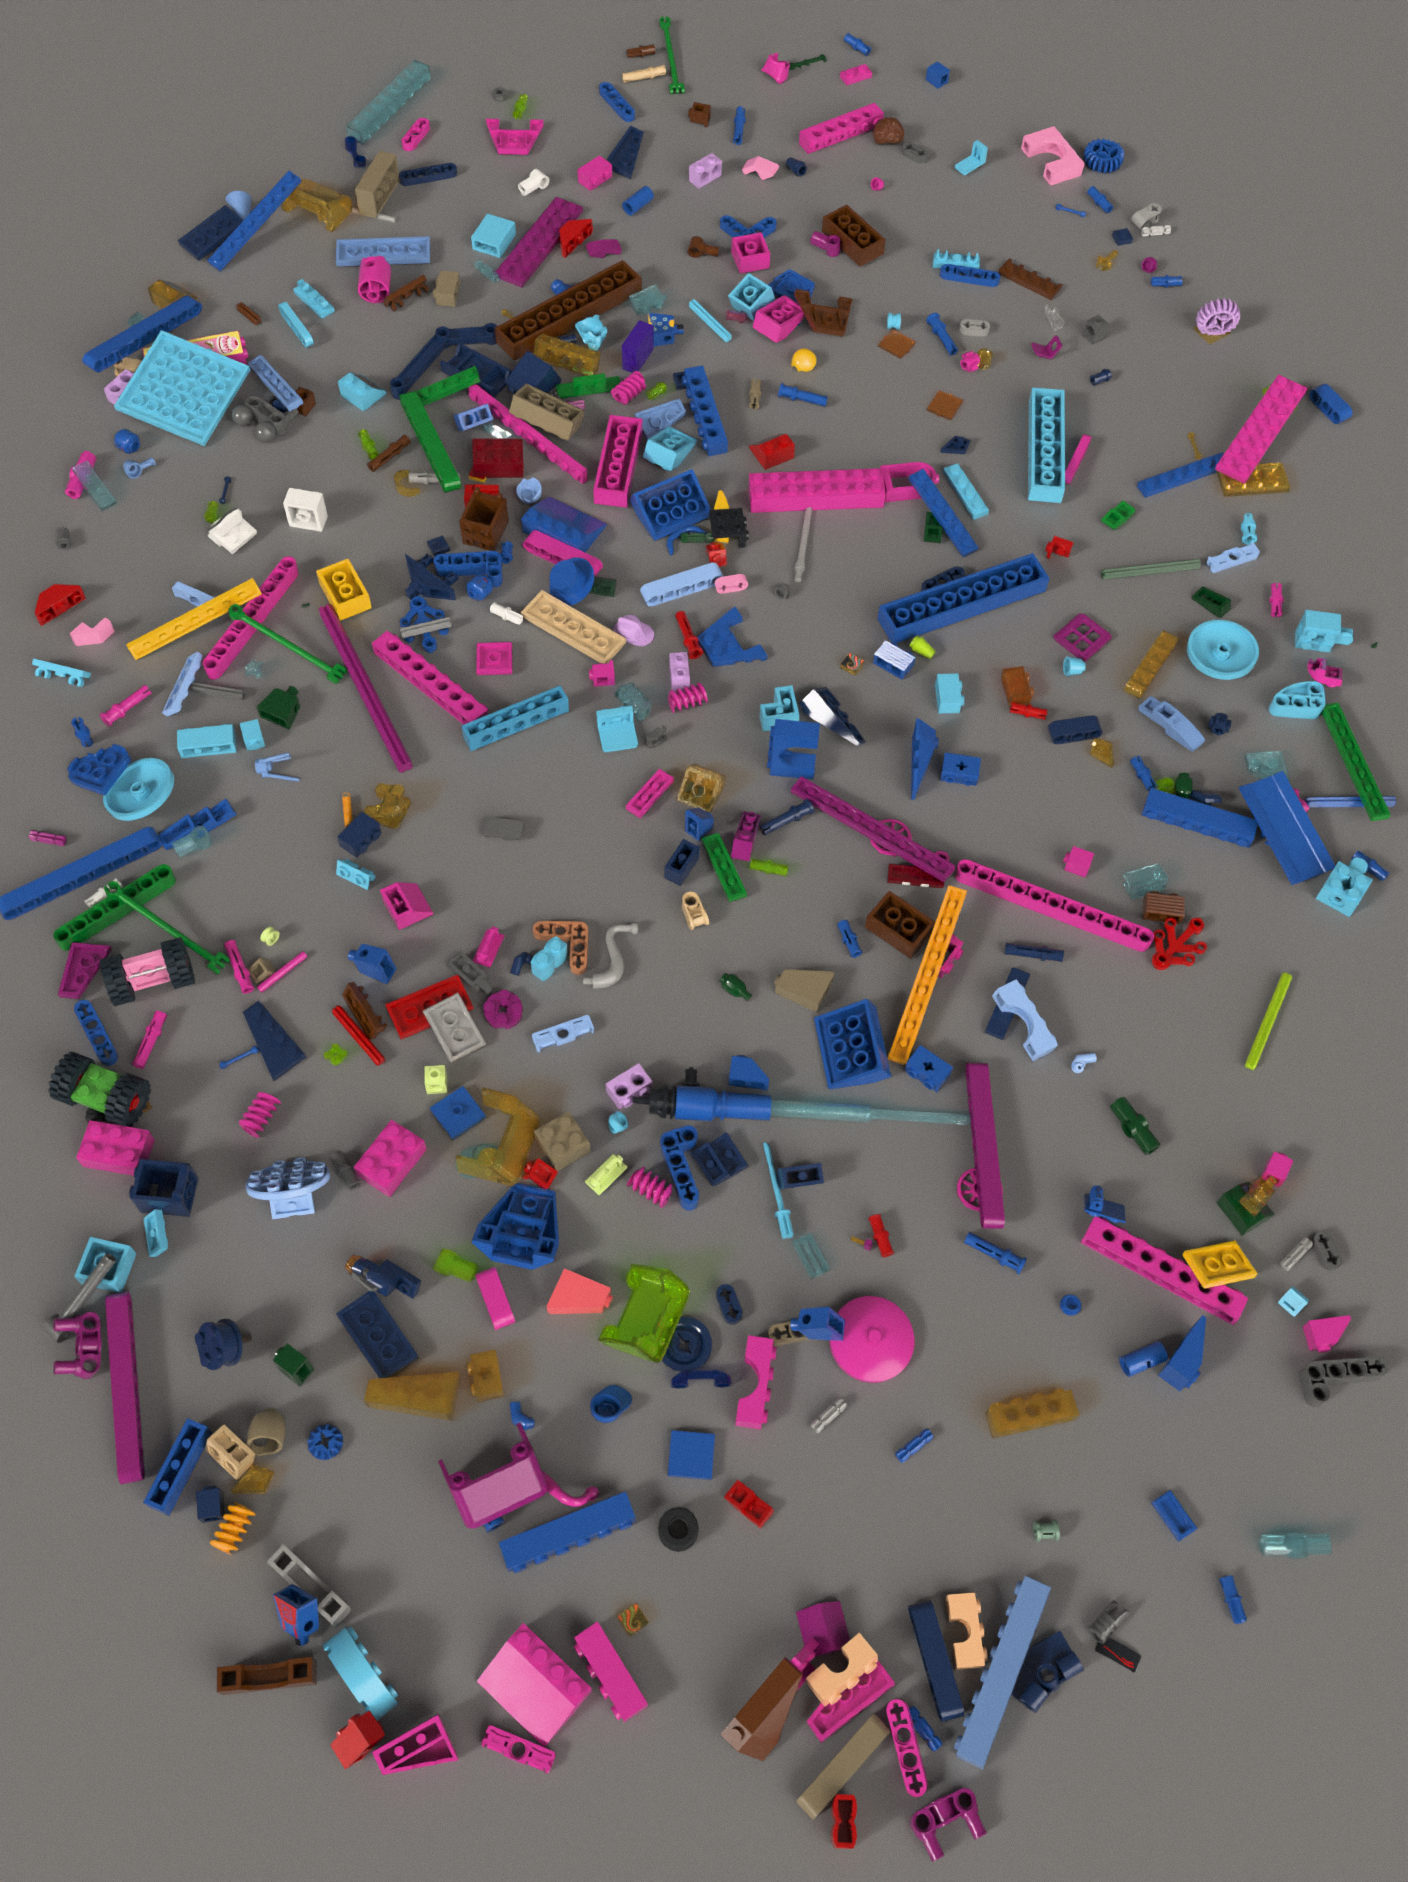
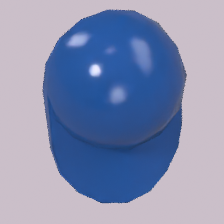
M616 1385L608 1386L591 1399V1414L597 1421L602 1423L613 1422L632 1404V1396L622 1387Z

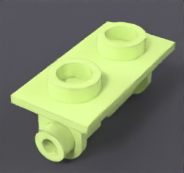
M613 1154L585 1183L600 1195L628 1167L622 1162L623 1158L620 1155L615 1156Z

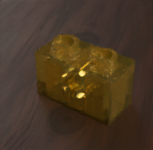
M496 1349L470 1354L471 1362H467L469 1375H473L474 1383H470L472 1396H476L478 1402L504 1397ZM487 1372V1379L483 1380V1373Z

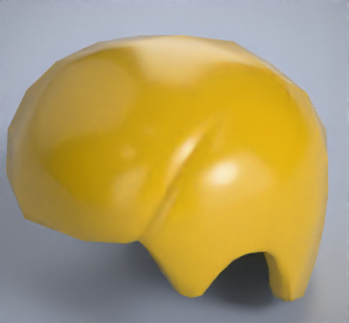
M801 348L792 356L791 366H795L798 372L811 371L816 366V356L811 350Z

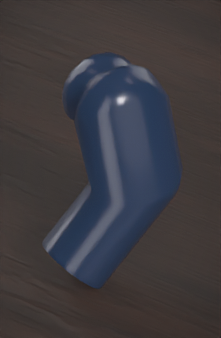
M522 952L514 958L510 974L519 976L522 965L525 963L531 964L533 955L528 954V952Z

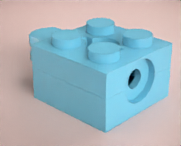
M1305 610L1295 630V648L1330 652L1334 643L1349 645L1353 642V629L1341 627V614Z
M1354 858L1348 866L1338 861L1315 899L1350 917L1373 879L1364 875L1368 867L1366 861L1361 858Z

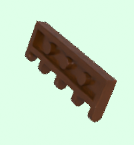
M1010 258L1001 266L998 272L1001 276L1049 300H1052L1063 286L1061 283L1056 285L1050 282L1051 278L1049 277L1043 279L1037 276L1036 271L1031 273L1023 269L1024 265L1022 264L1017 266L1011 263L1012 259Z

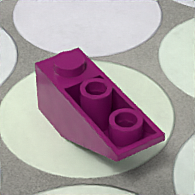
M743 811L734 837L731 858L750 861L761 815L755 812Z

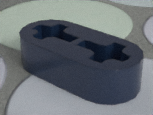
M728 1284L719 1286L716 1291V1300L726 1323L736 1325L741 1321L742 1309L735 1290ZM725 1290L726 1293H731L729 1294V1302L726 1301L725 1297H720L722 1291ZM729 1307H732L733 1312H738L735 1319L732 1316H727L730 1311Z

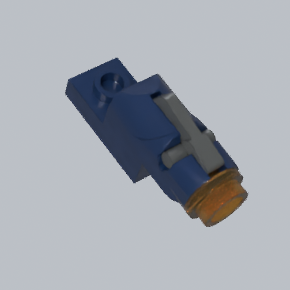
M352 1255L345 1265L348 1274L371 1292L377 1291L387 1297L397 1289L412 1299L418 1294L421 1280L388 1259L378 1266L376 1263L360 1255Z

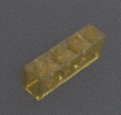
M542 333L535 339L534 355L544 362L552 363L557 367L567 368L573 372L583 373L585 376L595 375L599 369L601 352Z
M1064 1388L1053 1390L1052 1394L1045 1396L1044 1393H1037L1027 1400H1023L1022 1397L1015 1398L1009 1404L1003 1405L1002 1402L993 1403L985 1413L992 1439L1074 1421L1079 1416L1072 1390L1065 1391ZM1047 1404H1054L1057 1408V1411H1050L1047 1407ZM1026 1408H1033L1036 1411V1416H1030ZM1006 1413H1013L1015 1415L1016 1420H1008L1006 1417Z

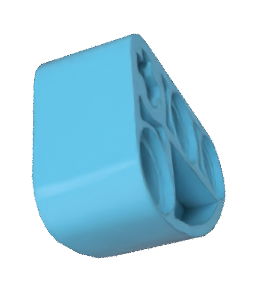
M1316 681L1299 682L1287 686L1274 696L1269 706V712L1277 717L1317 719L1325 707L1324 687Z

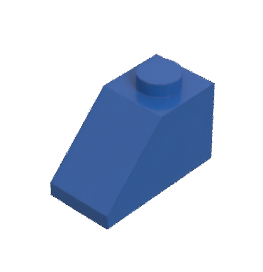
M700 807L688 809L685 812V832L697 841H700L713 828L714 817L710 812L704 811Z
M744 1055L732 1056L728 1086L768 1091L769 1078L752 1058Z

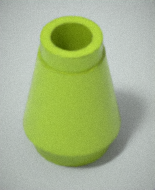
M917 635L909 645L913 652L928 659H931L936 653L922 636L919 637Z

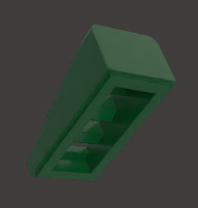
M1203 586L1192 596L1194 601L1219 618H1222L1231 609V599Z

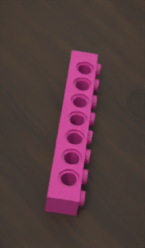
M387 630L372 642L375 655L463 725L488 715V708L483 703L476 701L472 694L466 693L458 683L452 682L445 673L442 674L438 671L434 664H429L421 654L415 653L408 644L401 642L397 635L391 634Z
M1103 1217L1093 1218L1080 1242L1231 1325H1234L1239 1320L1247 1303L1248 1297L1244 1296L1241 1291L1231 1289L1225 1285L1206 1288L1207 1293L1202 1292L1199 1289V1285L1202 1286L1190 1266L1186 1265L1182 1259L1171 1257L1163 1249L1149 1245L1143 1238L1132 1236L1126 1229L1110 1224ZM1103 1234L1109 1235L1112 1240H1106L1103 1237ZM1122 1245L1129 1246L1131 1251H1126ZM1141 1255H1146L1150 1261L1143 1260ZM1160 1265L1166 1266L1169 1272L1163 1271ZM1179 1275L1185 1276L1188 1282L1182 1281ZM1218 1296L1225 1298L1226 1303H1222Z

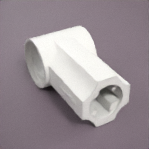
M534 169L530 173L529 178L518 184V189L523 196L528 195L537 188L545 189L549 184V177L540 170Z

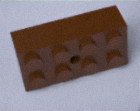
M847 204L823 216L822 232L827 236L837 235L840 238V249L860 267L884 254L886 239Z

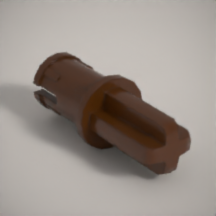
M654 44L648 46L639 45L638 48L627 49V57L641 56L643 58L646 55H654L655 46Z

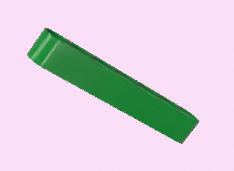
M161 864L121 890L129 897L134 896L132 899L143 905L171 888L175 884L176 878L169 865ZM107 897L57 928L53 937L62 950L69 951L72 942L83 943L128 915L134 909L120 899Z

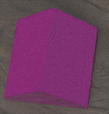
M840 1601L818 1603L796 1612L804 1646L812 1637L819 1643L813 1651L816 1654L814 1658L840 1652L842 1647L850 1641Z

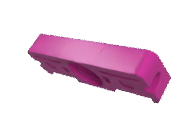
M488 1726L485 1738H483L481 1743L483 1748L487 1745V1748L523 1765H526L528 1762V1765L541 1771L545 1769V1774L550 1772L556 1757L554 1751L494 1726ZM518 1742L525 1745V1753L521 1757H515L512 1753L513 1745Z

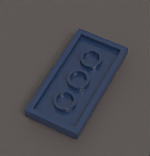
M225 205L180 238L178 242L180 246L199 261L224 243L242 223L243 219Z
M368 1291L336 1313L382 1383H385L419 1359V1356L374 1291Z

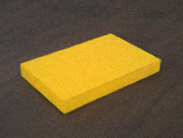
M1236 1240L1185 1250L1183 1253V1257L1204 1289L1255 1278L1258 1274Z

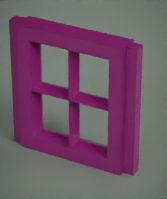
M1079 613L1059 630L1053 638L1074 656L1086 662L1110 641L1112 636L1085 614ZM1082 623L1090 628L1084 634L1076 630ZM1092 631L1100 635L1094 642L1086 637ZM1072 632L1080 637L1073 644L1065 639ZM1081 640L1089 644L1084 651L1076 647Z

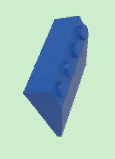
M693 469L636 492L629 499L636 515L654 541L668 536L683 527L691 526L709 518V511L711 510Z
M548 497L530 507L521 518L523 533L529 535L533 530H537L583 552L589 549L607 526L606 523L552 497Z
M864 999L814 1017L828 1089L871 1084L892 1077L877 1009L872 1002Z

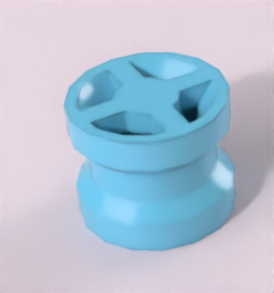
M888 312L887 329L895 328L900 330L901 313L895 315Z

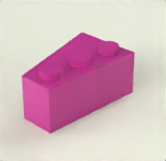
M439 1713L372 1752L382 1775L459 1760V1756Z

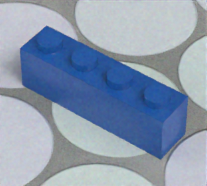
M187 1418L143 1502L149 1508L170 1516L206 1446L207 1439L213 1433L207 1426Z

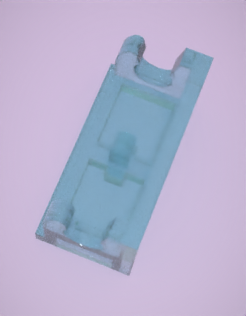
M1159 863L1124 873V878L1127 883H1124V887L1131 900L1145 896L1146 892H1160L1166 889L1168 877Z

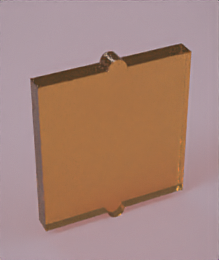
M892 330L887 336H884L878 347L901 359L906 353L910 352V349L916 342Z
M939 390L928 406L927 411L951 421L963 400Z

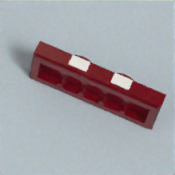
M888 865L887 883L942 889L944 887V882L917 866Z

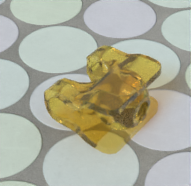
M379 783L374 791L383 801L375 806H366L363 812L379 822L380 825L390 829H397L402 823L411 805V801L409 798L403 797L405 793L403 786Z

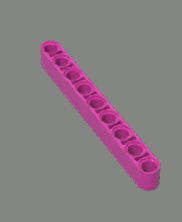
M284 557L259 588L262 594L250 600L243 608V612L262 624L299 575L296 560L293 557ZM234 620L203 660V667L207 677L212 680L220 678L257 629L244 621Z

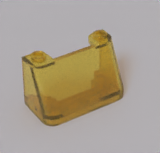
M301 179L302 182L281 204L282 210L289 213L296 206L302 207L317 214L318 221L323 220L327 225L326 230L333 232L352 212L351 199L310 179Z

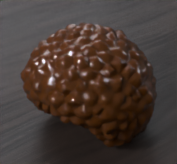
M886 117L876 123L873 131L876 144H895L904 140L905 132L898 119Z

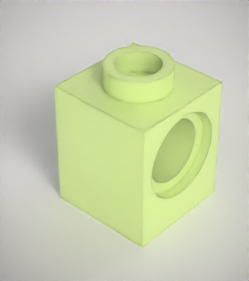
M445 1065L425 1066V1088L427 1094L447 1093Z

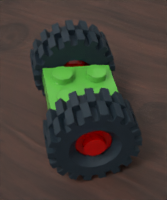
M76 1052L65 1054L64 1059H60L58 1061L59 1065L55 1066V1072L51 1075L52 1081L49 1082L51 1087L48 1089L52 1099L70 1106L77 1105L78 1103L104 1113L108 1121L126 1127H132L134 1123L138 1122V1117L143 1115L142 1111L146 1109V1102L150 1098L148 1095L151 1093L149 1089L151 1085L148 1080L130 1073H125L123 1076L96 1065L93 1059Z

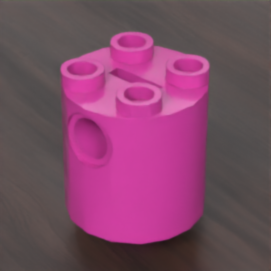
M383 256L363 258L359 268L358 294L362 299L370 303L384 302L386 296L390 294L391 266Z

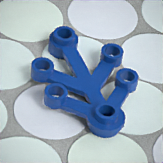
M415 596L410 602L411 609L405 617L400 619L401 628L410 626V621L416 614L418 618L413 625L433 620L425 616L424 612L433 615L435 620L444 618L445 614L442 610L428 606L427 601L423 597ZM445 628V630L440 629L438 632L440 635H447L449 628ZM430 632L423 633V649L428 653L434 652L437 648L436 639L431 637ZM406 637L404 638V641L407 643H412L415 637Z

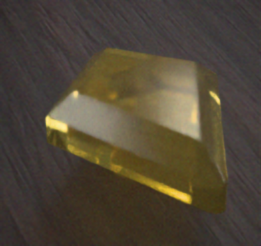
M1094 738L1089 754L1113 768L1112 743Z
M253 1464L231 1490V1493L266 1494L275 1472Z

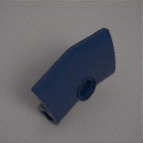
M1061 1631L1029 1648L1012 1692L1014 1698L1034 1713H1037L1049 1695L1056 1692L1063 1682L1084 1671L1080 1660L1075 1652L1071 1650ZM1046 1675L1054 1676L1050 1681L1043 1680Z

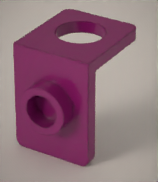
M1055 335L1046 346L1034 342L1031 343V346L1036 355L1052 360L1062 348V343L1059 337ZM1054 342H1056L1057 347L1054 351H1052V345Z

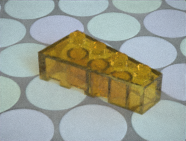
M460 1372L369 1379L364 1402L368 1408L453 1421L462 1378Z

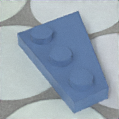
M679 398L635 413V418L643 419V435L646 441H648L655 434L686 415V410Z

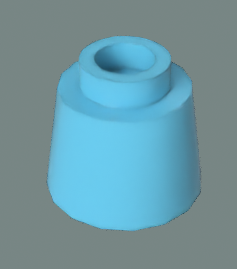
M1067 656L1064 659L1063 671L1065 676L1079 675L1085 671L1086 664L1081 658Z

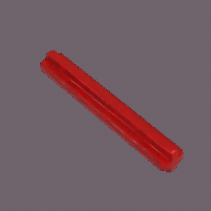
M340 1005L333 1008V1015L377 1066L384 1063L385 1057Z

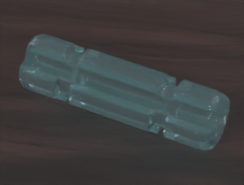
M478 260L475 262V268L492 282L496 283L499 280V274L484 264L483 261Z
M486 422L483 426L484 431L491 432L492 435L499 439H513V434L506 432L496 425L493 426L490 422Z

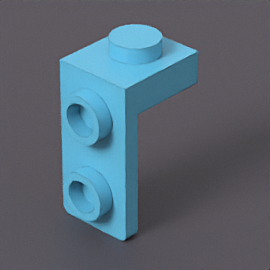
M979 140L973 142L971 155L957 163L955 169L966 175L986 162L988 147Z

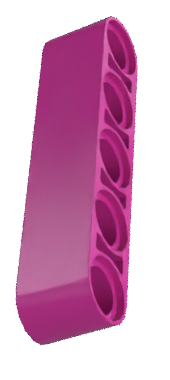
M533 530L523 542V547L528 552L554 564L577 557L587 560L593 567L594 579L603 568V563L598 558L537 530Z

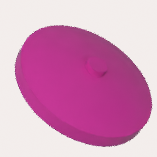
M863 1296L853 1299L838 1311L837 1314L845 1319L843 1341L829 1340L833 1358L846 1374L862 1382L880 1383L897 1376L907 1366L914 1350V1332L908 1317L896 1304L881 1297Z

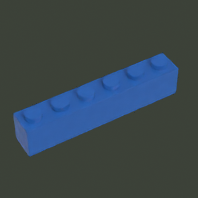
M1153 788L1149 790L1141 814L1149 819H1156L1169 825H1176L1186 830L1199 832L1202 835L1212 836L1222 841H1228L1248 848L1254 840L1258 826L1255 819Z
M623 1492L500 1541L499 1545L508 1571L519 1573L527 1569L526 1565L534 1562L535 1565L544 1563L553 1554L561 1556L568 1553L569 1548L577 1545L580 1548L590 1544V1540L593 1538H606L615 1529L620 1528V1531L628 1529L636 1521L627 1493Z

